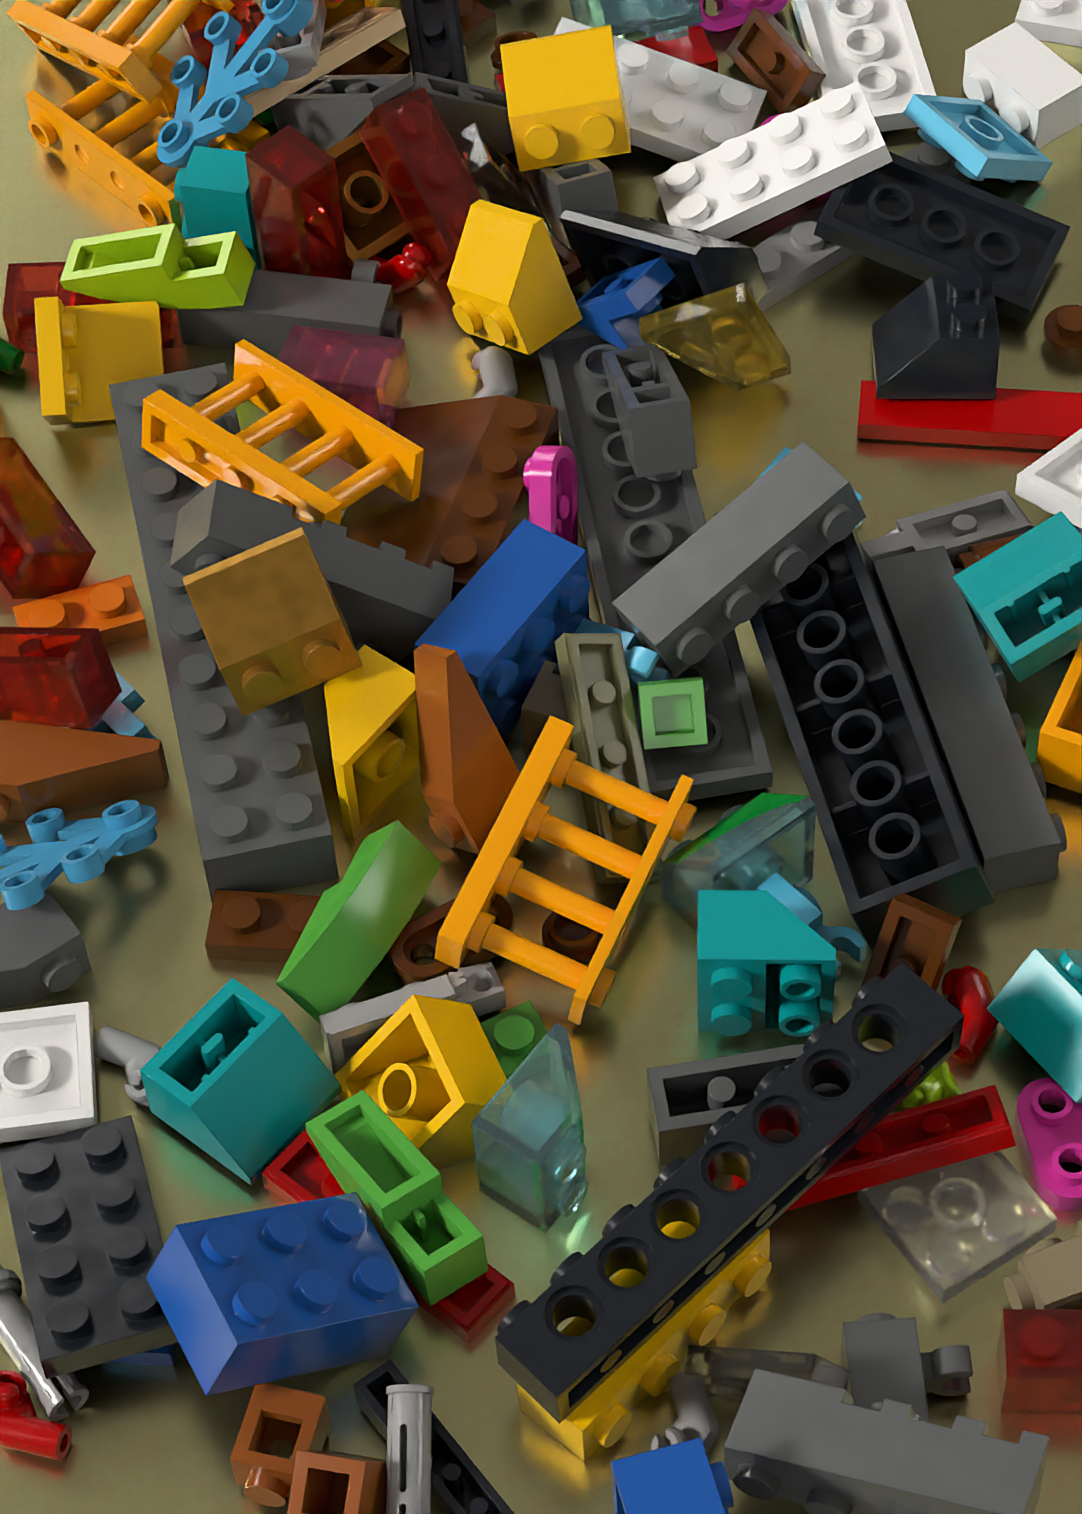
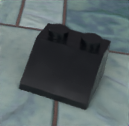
M968 271L955 272L951 275H932L871 325L876 399H995L1000 333L992 275H978Z

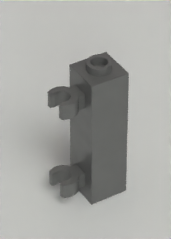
M366 259L355 260L351 280L254 269L243 306L213 309H177L183 343L235 349V344L245 339L270 354L384 367L390 344L398 345L400 342L403 328L402 310L394 309L392 285L376 281L380 266L379 261Z
M873 1313L865 1315L857 1321L843 1322L841 1361L844 1386L854 1398V1406L869 1409L872 1403L883 1402L884 1398L912 1404L915 1413L925 1422L930 1423L926 1392H933L943 1396H957L970 1393L969 1377L973 1376L969 1346L950 1345L940 1347L931 1352L920 1353L916 1317L896 1318L887 1313Z

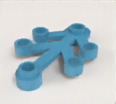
M263 0L262 11L265 13V18L234 57L235 43L242 31L241 24L225 11L216 13L208 21L204 30V37L214 45L205 95L198 102L200 87L207 77V68L193 56L186 55L179 59L170 73V81L180 90L174 119L167 122L158 135L157 156L162 163L171 168H186L194 146L208 147L209 140L228 132L238 133L249 124L253 117L254 109L242 97L264 87L273 88L283 81L289 69V63L274 49L265 48L277 32L284 37H291L303 30L313 14V3L311 0Z
M125 800L105 809L102 817L69 821L65 820L62 809L48 808L33 814L25 822L33 844L7 846L3 835L0 834V867H4L0 869V891L7 909L21 910L38 903L43 899L44 891L63 871L69 883H83L102 874L105 870V864L113 855L132 854L151 845L157 839L155 826L159 819L155 808L149 805H140L137 800Z

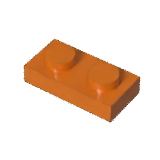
M130 574L12 607L30 667L148 634L145 617Z

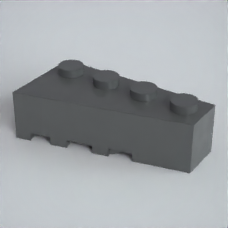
M218 479L213 481L179 510L170 568L184 576L302 527L345 618L357 651L365 644L393 662L398 663L415 650V642L450 604L452 599L453 567L433 561L429 568L406 560L405 549L384 541L376 549L346 537V527L328 520H324L323 523L301 521L292 517L293 507Z
M755 1368L724 1445V1467L728 1479L732 1480L739 1490L749 1496L762 1500H773L777 1496L804 1506L809 1514H1034L1040 1496L1050 1436L1023 1430L1018 1444L987 1437L989 1427L985 1421L956 1415L953 1426L944 1427L925 1422L915 1413L912 1404L884 1398L883 1402H874L867 1409L854 1406V1398L846 1389Z

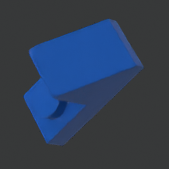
M663 257L603 276L576 302L583 318L577 324L619 349L650 345L671 323L670 317L659 304L663 300V296L659 291L676 275Z

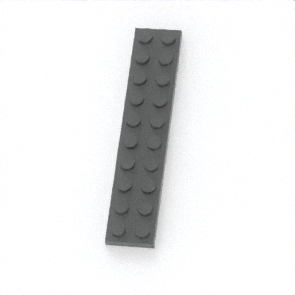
M576 323L539 348L538 352L551 406L558 407L560 445L568 446L573 451L577 463L578 521L602 622L604 625L629 632L612 602L705 525L706 520L692 469L681 471L680 476L666 481H652L646 477H636L627 457L602 361V352L620 349ZM657 338L651 344H657ZM735 629L714 645L701 661L688 667L677 678H674L672 675L668 678V680L695 677L703 679L708 744L644 750L642 746L638 689L630 686L650 794L669 802L682 774L694 779L688 801L772 787L773 771ZM657 661V663H656L655 666H656V667H659V668L665 669V668Z

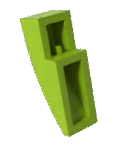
M172 223L73 240L60 283L65 290L120 303L156 301L160 308L213 309L243 306L256 263L236 231L184 239L176 224Z

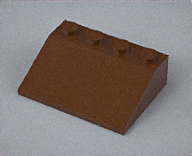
M504 395L393 409L386 426L424 449L419 497L410 502L383 484L346 508L340 522L341 526L347 528L346 537L378 549L382 541L406 550V560L429 568L433 561L453 567L452 601L523 519L529 520V493L524 486V467L527 460L533 456V453L539 446H560L558 407Z

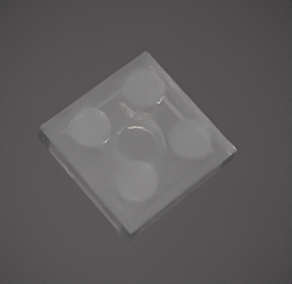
M1001 1151L858 1191V1201L942 1303L956 1296L1056 1230L1057 1217Z

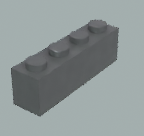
M803 441L621 594L612 604L629 632L636 635L644 648L658 653L660 657L658 662L674 678H677L688 667L701 661L714 645L739 624L751 619L759 607L786 584L798 579L806 568L831 546L849 536L855 526L866 518V515L850 482Z

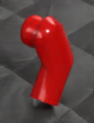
M411 242L405 245L401 255L397 254L389 261L377 255L369 260L379 261L380 266L376 281L392 285L393 293L401 294L423 282L428 275L426 268L432 263V254L423 245Z
M967 965L961 969L954 968L949 970L944 975L941 988L943 994L949 995L947 998L948 1002L958 1005L960 1012L964 1015L960 1047L951 1057L958 1062L970 1065L976 1062L999 1021L987 1010V1007L995 999L988 976L980 969Z
M13 1370L0 1371V1444L9 1449L57 1461L63 1460L71 1444V1427L66 1424L38 1418L30 1393L26 1390V1379L20 1373Z

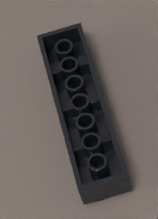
M854 528L849 536L840 542H836L812 562L798 579L786 584L760 606L755 615L749 620L850 914L869 947L874 951L892 898L900 892L956 917L996 901L856 528Z

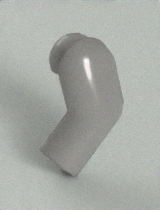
M489 346L484 350L478 351L472 359V370H480L477 378L482 380L484 387L473 398L496 395L514 398L518 392V385L512 357L504 349L497 346Z
M109 1025L104 1026L96 1038L94 1055L124 1067L127 1084H124L126 1093L140 1105L149 1106L140 1069L161 1047Z
M697 1370L684 1371L673 1376L668 1382L678 1418L671 1427L666 1428L664 1436L655 1434L652 1439L651 1450L701 1437L707 1453L718 1437L719 1424L702 1373Z

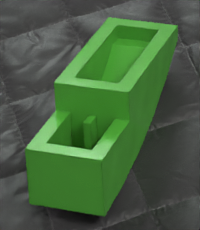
M398 820L364 837L342 881L323 892L276 984L319 1024V1016L336 1011L346 1005L400 935L425 896L442 862Z
M364 1090L305 1123L309 1137L344 1193H357L397 1267L429 1306L434 1305L489 1271L483 1234L443 1192L441 1174Z

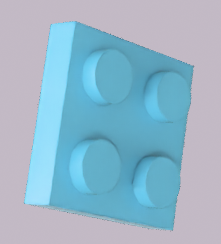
M914 94L903 112L920 127L918 135L924 141L934 147L945 149L956 159L955 167L962 174L973 180L983 181L985 178H997L1009 183H1016L1017 180L1042 181L1053 164L1049 158L981 100Z

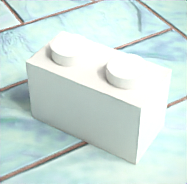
M1017 22L965 50L962 92L966 94L968 99L981 100L1037 149L1082 124V74Z

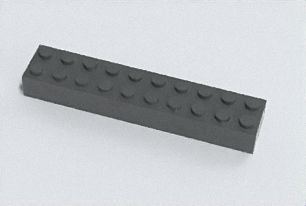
M225 363L109 385L200 851L212 903L215 889L271 893L339 878L331 827L301 695L297 693L246 716H242L218 668L182 579L185 576L170 568L178 512L205 488L141 447L143 399L161 389L183 404L191 407L230 383ZM236 408L213 421L231 434L235 435L241 431Z

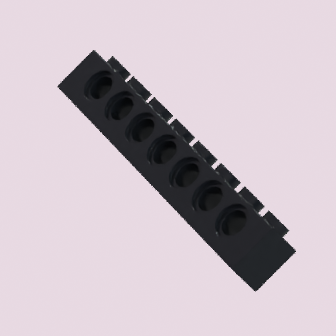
M902 962L884 979L876 975L868 980L855 995L851 1004L852 1008L836 1023L832 1020H827L819 1025L805 1042L803 1054L787 1068L783 1065H778L770 1070L754 1091L755 1098L737 1114L731 1110L720 1116L706 1133L704 1138L705 1144L688 1160L678 1157L669 1163L655 1180L653 1185L654 1191L637 1207L627 1204L619 1209L605 1225L602 1231L603 1238L585 1255L578 1251L567 1257L553 1273L550 1279L551 1286L532 1303L528 1300L519 1302L504 1316L498 1325V1335L495 1337L498 1364L560 1424L960 1047L964 1015ZM877 1038L889 1042L893 1048L879 1052L866 1048L862 1043L866 1040ZM831 1083L840 1086L845 1092L837 1097H824L816 1093L813 1088L820 1084ZM772 1129H785L792 1132L796 1138L788 1143L777 1144L770 1142L763 1135ZM723 1175H735L742 1178L747 1184L738 1190L726 1191L716 1187L712 1182ZM676 1221L689 1223L696 1229L695 1233L682 1239L671 1238L661 1230L667 1224ZM622 1269H634L645 1276L641 1283L633 1287H621L609 1280L615 1272ZM570 1317H582L594 1325L587 1333L574 1337L564 1335L556 1329L562 1321Z

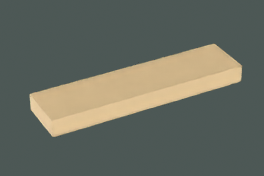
M364 7L324 30L318 65L311 67L310 73L298 79L282 81L273 88H261L242 97L253 106V117L282 101L288 95L314 82L318 77L329 73L406 27L401 10L396 9V7Z

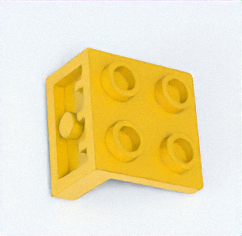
M58 296L34 298L42 417L50 425L116 421L109 385L164 374L160 307L156 301L64 306Z

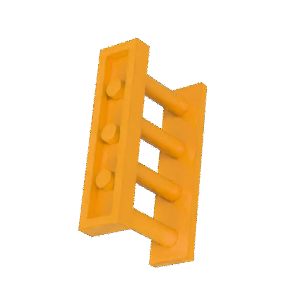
M17 0L6 14L38 49L150 104L164 88L149 71L154 66L151 59L200 2L227 13L233 8L234 4L231 0H172L134 45L128 43L125 47H122V45L161 0H131L106 31L99 29L96 34L93 32L121 0H92L77 18L70 16L68 20L66 18L82 0H53L50 4L44 2L40 7L26 0Z
M132 34L122 47H125L128 43L134 45L139 38ZM157 52L151 59L154 66L149 71L164 87L150 104L140 101L94 133L77 121L122 90L99 79L59 107L48 101L34 89L25 95L30 115L28 128L39 145L44 148H52L136 211L147 226L154 227L175 223L182 234V219L179 204L182 202L175 200V180L164 186L149 175L150 172L163 164L157 156L158 142L155 141L129 160L112 148L158 116L162 118L168 117L171 120L174 119L180 90L170 81V73L175 65ZM205 85L200 87L198 102L205 95ZM252 119L238 133L228 132L209 140L208 147L261 154L264 179L275 172L269 131Z
M245 339L235 344L233 381L193 406L189 407L161 389L143 399L141 447L204 488L218 479L293 507V518L307 523H323L324 520H328L338 525L341 522V511L382 484L410 502L419 497L424 455L423 448ZM246 401L251 402L268 413L235 435L213 422ZM291 428L313 441L281 463L258 451L259 448ZM336 456L359 469L326 492L303 479V477Z
M550 715L438 933L434 959L459 969L469 949L480 953L482 948L576 990L568 1020L580 1025L589 1005L601 1009L605 1003L617 975V972L609 969L608 966L669 840L673 839L682 843L697 807L687 803L694 779L683 774L668 802L577 761L578 754L569 750L574 725ZM565 784L657 825L643 855L549 814L551 807L543 804L551 786L563 789ZM540 838L630 879L616 910L523 869V861L515 857L524 840L535 843ZM510 893L516 894L603 934L589 965L586 966L494 924L495 916L487 912L496 895L500 894L507 898Z

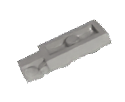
M1004 489L897 519L896 529L886 533L883 537L865 541L861 544L871 571L872 560L943 545L952 566H954L955 556L967 553L970 545L1026 533L1034 528V526L1009 491Z
M486 962L461 967L457 972H449L448 975L445 974L424 982H413L400 990L360 1003H349L336 1011L319 1016L325 1054L333 1074H336L413 994L471 1004L477 1017L505 1008V991L493 964Z

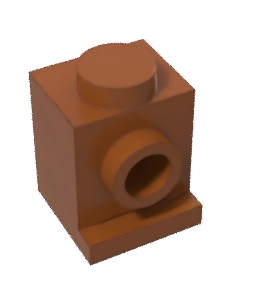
M269 1383L254 1386L230 1457L236 1484L244 1486L243 1492L248 1498L271 1507L285 1505L287 1497H290L297 1450H322L325 1440H329L333 1426L326 1396ZM279 1452L292 1453L291 1459L274 1455Z

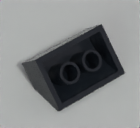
M565 210L559 217L591 287L603 276L663 257L676 275L659 291L663 296V300L659 304L671 321L730 338L769 289L758 264L756 254L751 247L741 242L725 241L703 235L694 229L685 230L659 223L649 217L641 218L618 211Z

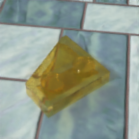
M744 283L639 318V335L644 342L736 391L791 374L790 355Z

